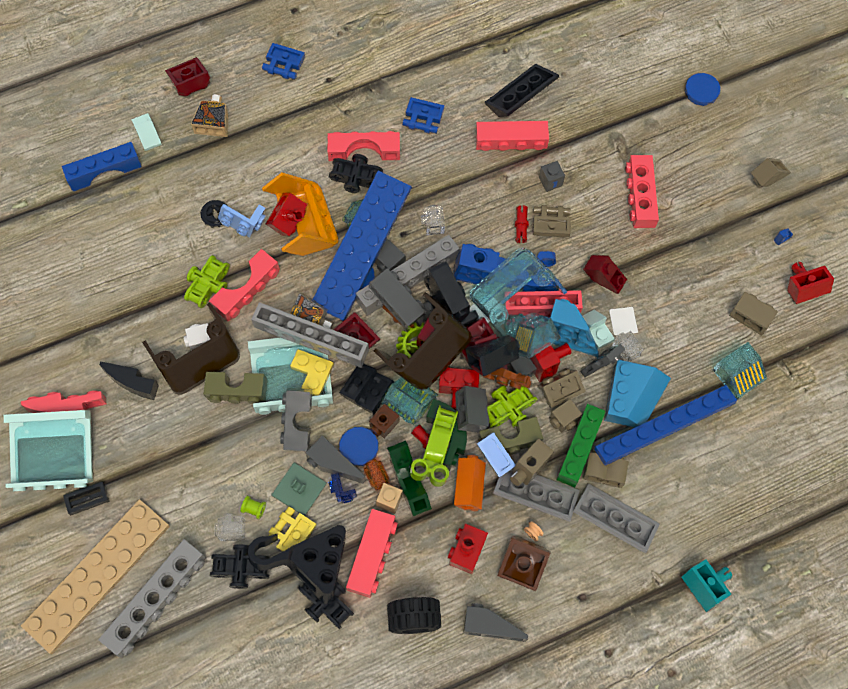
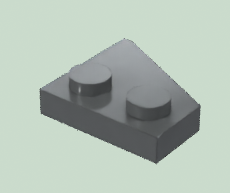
M621 344L606 349L580 372L584 377H587L610 363L614 364L622 357L620 354L625 349Z

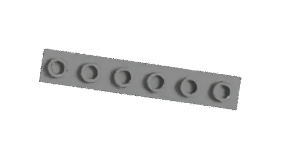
M448 235L391 271L398 275L399 282L403 286L406 285L411 289L424 281V278L429 277V269L445 261L448 265L454 262L460 248ZM369 285L356 292V302L366 316L384 306L371 291Z
M260 302L251 319L254 328L362 368L369 352L367 342Z
M184 539L98 640L116 656L121 658L124 655L128 656L135 647L133 644L147 634L149 625L153 621L156 622L162 616V610L165 606L173 603L177 597L176 593L180 588H185L191 580V575L203 567L206 557ZM186 561L188 563L187 568L179 571V564ZM168 578H173L172 586L166 588L164 586L165 581ZM159 594V601L156 604H151V597ZM140 611H144V619L142 621H137V614ZM130 628L131 633L129 637L123 639V630Z

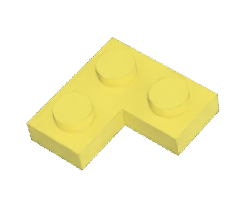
M298 349L290 367L293 370L307 374L301 389H313L312 396L321 395L334 362Z

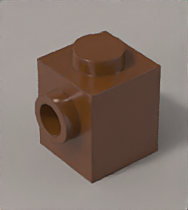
M384 404L369 420L370 430L377 437L381 435L385 439L400 422V416Z

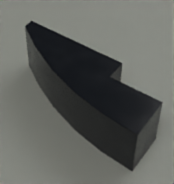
M100 361L99 365L103 371L119 386L140 397L155 400L159 387L155 380L143 378L140 371L136 368Z

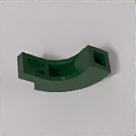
M433 399L426 422L434 424L439 405L443 409L456 411L446 403ZM457 418L450 438V445L443 465L449 471L452 465L456 466L459 458L458 454L464 455L466 450L467 432L458 430Z
M403 441L388 447L387 450L400 489L403 490L404 499L412 515L416 516L431 510L427 492L421 481L414 480L410 475L413 459L407 442Z

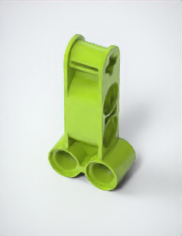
M439 405L423 459H416L411 465L410 475L414 480L422 481L429 477L431 484L436 487H441L447 482L449 471L443 465V461L457 418V410L453 412L443 409ZM422 466L425 472L418 474L414 468ZM434 473H443L444 479H436Z

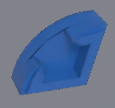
M789 228L784 229L778 233L774 241L777 245H780L792 238L793 233Z

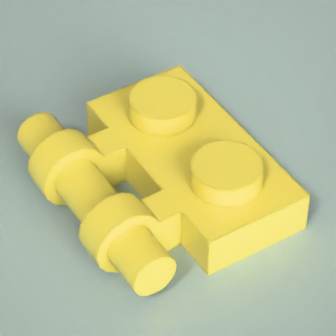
M288 507L285 512L281 513L275 527H271L268 532V536L278 534L280 542L276 548L282 552L293 545L307 540L317 526L316 523L301 513L298 514L296 519H293L291 516L295 510L291 507ZM286 523L291 525L285 534L281 533Z

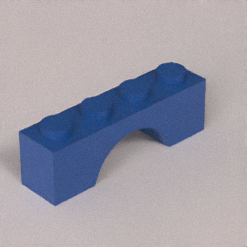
M131 141L63 165L62 169L70 188L74 192L90 186L92 180L103 172L118 170L127 173L142 166Z

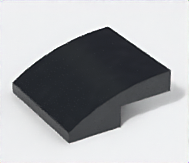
M363 364L362 368L358 366L355 368L339 393L352 403L374 415L395 383L392 379L377 373L376 369Z

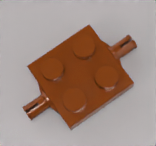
M503 368L483 376V378L491 381L496 379V383L507 387L510 384V387L518 390L521 387L530 388L532 382L529 376L513 373Z

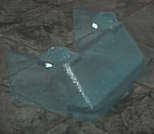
M526 248L516 250L470 292L471 301L501 337L507 335L501 328V325L508 319V311L503 304L529 281L533 280L538 286H547L551 283L556 290L563 294L567 293L551 270Z

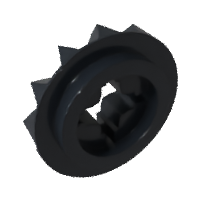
M219 200L207 202L200 212L204 224L209 225L211 228L213 226L220 228L222 223L219 219L212 216L213 209L219 213L222 205L227 204Z

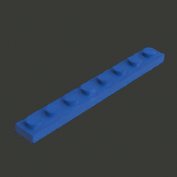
M727 385L607 440L595 446L594 450L606 466L734 405L737 399Z

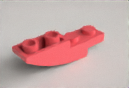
M89 391L81 396L71 395L67 399L61 393L51 392L47 396H33L25 401H21V405L31 413L87 410L107 405L106 397L101 391Z

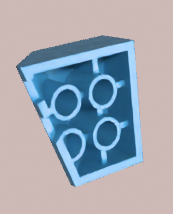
M556 299L543 341L558 346L567 343L572 350L598 357L599 352L590 328L576 305L565 299Z
M618 360L613 368L604 421L630 427H637L646 423L671 378L655 367Z

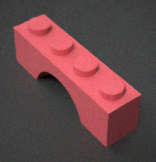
M394 131L328 133V160L333 161L335 158L347 160L352 152L361 148L374 150L380 155L382 160H400V133Z
M262 249L248 261L251 268V277L243 287L234 290L221 288L209 300L215 311L228 322L232 318L237 317L243 306L248 305L253 300V296L257 292H261L265 288L266 283L270 279H274L279 273L278 262Z

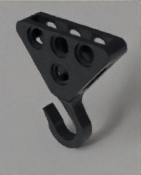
M337 525L293 545L269 559H260L255 553L259 548L276 542L278 534L261 536L250 543L248 559L250 564L258 570H269L282 565L289 567L323 604H330L335 594L345 546L346 529L342 525Z

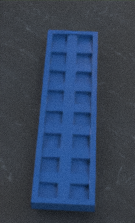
M380 171L376 173L313 298L314 301L328 310V314L342 321L346 320L356 300V292L361 290L412 189L410 185Z

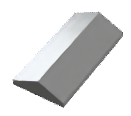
M514 468L499 477L493 494L563 520L571 521L580 490L539 475L528 485L522 482L520 486H516L510 480Z
M591 484L587 485L573 511L645 554L660 525Z

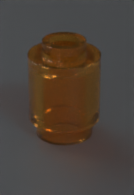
M373 459L365 464L366 467L363 470L371 487H374L375 490H380L383 483L390 484L388 481L389 476L382 461Z

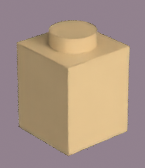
M383 483L376 500L377 507L395 514L403 497V490Z

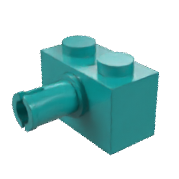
M707 559L692 567L681 577L706 612L732 595L724 584L725 581L732 578L731 571L724 575L729 568L723 567L715 572Z

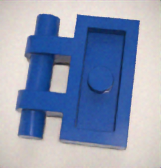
M272 43L266 55V59L270 61V64L263 63L262 70L268 71L272 75H281L285 79H296L297 73L291 70L292 68L300 69L305 58V52ZM277 65H283L285 66V68H279L277 67Z
M410 97L406 116H410L411 120L404 119L402 125L412 130L420 129L424 130V133L430 134L432 132L437 134L438 127L432 124L433 122L440 124L444 105ZM417 119L426 120L427 122L426 124L417 122Z

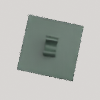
M293 463L271 496L306 516L327 483L298 464Z

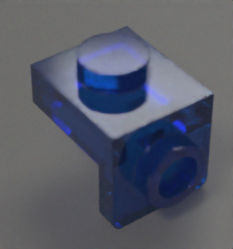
M339 473L331 475L332 481L328 483L331 494H336L337 502H352L353 498L357 497L356 490L352 489L343 492Z

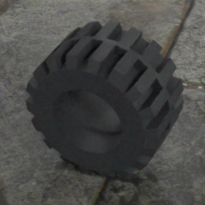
M413 597L394 600L387 604L389 632L395 634H417L432 632L442 627L440 601L438 599Z

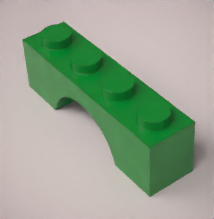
M590 404L586 405L557 481L574 488L576 487L605 415V410Z

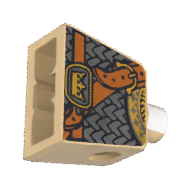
M214 94L211 96V101L203 100L200 102L191 122L194 134L228 137V110L226 104L221 102V96Z

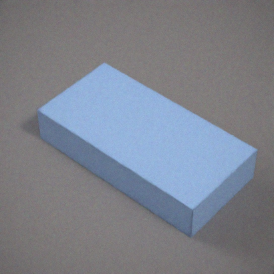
M494 432L476 443L498 477H501L515 467V463Z

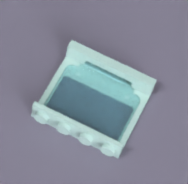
M281 337L248 341L252 373L264 374L268 379L266 401L254 403L253 408L255 412L261 415L269 414L271 411L285 412V405L282 404L283 393H286L288 388H301L307 374L293 370L290 367L298 349L328 360V355ZM330 375L321 395L312 396V406L327 407L329 404H333Z
M90 410L4 415V423H9L11 483L6 484V488H13V491H26V487L33 486V490H45L47 485H54V489L66 488V484H74V488L87 487L86 483L93 482Z

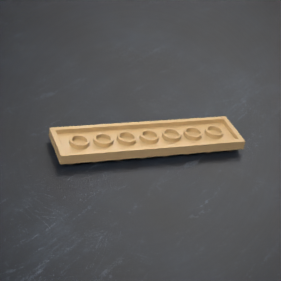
M139 499L26 619L21 627L49 654H53L170 526Z

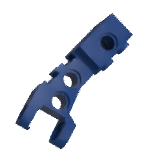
M463 244L455 260L453 275L459 281L488 287L490 284L494 285V282L505 284V288L512 289L513 286L523 288L522 292L560 290L559 279L542 278L541 267H550L556 264L554 252L540 251L534 260L514 261L499 257L500 253L495 252L493 249H483L473 244ZM527 270L531 271L534 275L529 274ZM509 271H513L515 275L510 274Z

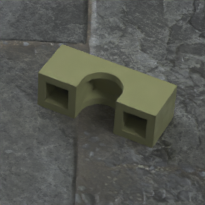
M206 372L203 394L210 402L220 403L221 401H228L238 404L240 401H247L250 404L266 401L268 379L264 374L245 373L243 383L238 387L232 388L229 387L230 378L225 372Z
M537 417L518 421L516 425L518 436L513 439L503 437L499 426L481 430L478 436L479 440H482L494 432L510 455L519 453L521 449H529L538 439L543 441Z

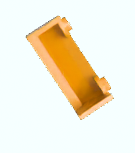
M281 172L262 187L264 192L275 194L277 202L283 193H291L307 204L304 218H301L303 220L296 224L299 236L282 247V252L305 256L332 248L339 242L323 192L317 183Z

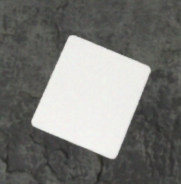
M633 307L609 310L614 335L638 333Z

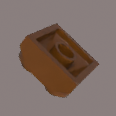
M512 536L497 576L536 591L551 551L525 539Z

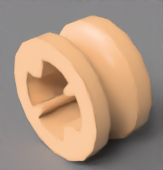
M532 521L529 522V527L524 528L525 533L536 542L539 540L538 536H543L544 534L541 528Z

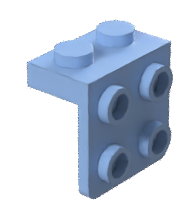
M223 204L218 219L224 226H231L236 229L238 234L250 238L254 230L258 231L263 223L265 207L259 204L249 219Z

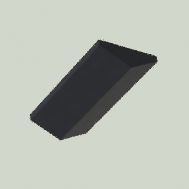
M534 64L486 100L485 104L498 117H508L558 79L559 74Z

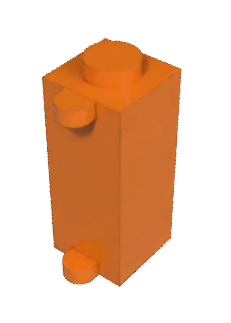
M467 455V458L458 459L454 506L463 510H482L486 462L480 460L476 455Z

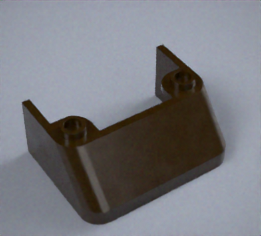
M426 292L423 296L435 306V309L429 316V322L435 328V331L409 359L403 353H396L391 357L377 348L373 350L395 373L419 390L430 388L470 343L472 338L471 332L437 299Z
M208 303L207 306L214 321L209 323L206 329L210 340L180 358L176 359L169 351H162L154 355L146 340L142 342L169 387L177 395H183L205 382L206 372H222L240 359L238 347L211 303Z

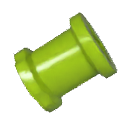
M247 495L242 503L240 512L252 514L260 520L264 514L266 502L255 501Z

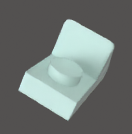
M148 113L131 119L145 151L162 145Z
M592 310L582 316L590 328L598 350L614 342L615 338L605 325L606 316L596 310Z

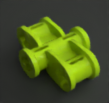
M212 255L201 271L198 270V267L193 266L187 274V281H193V283L187 289L184 300L192 301L199 308H204L213 292L216 294L221 288L227 289L228 283L221 281L228 273L230 264L227 262L223 263L217 260L216 256Z
M506 386L498 388L491 394L492 398H495L497 401L487 407L490 428L500 426L509 419L512 421L511 425L516 427L518 421L528 418L526 415H523L522 411L535 404L538 400L537 397H534L529 389L521 387L520 390L516 389L509 394L506 391Z

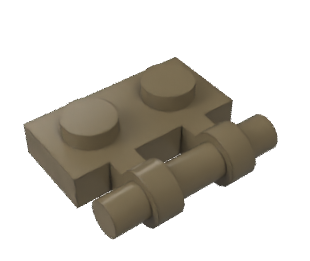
M541 205V207L534 206L533 213L540 214L541 216L534 215L533 235L570 237L571 217H563V215H570L571 208H564L563 206L547 207V205ZM547 214L557 215V217L547 216Z

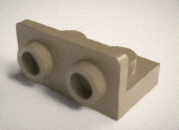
M569 368L559 371V375L555 377L549 376L544 378L542 383L538 385V388L543 391L550 408L586 392L578 371Z

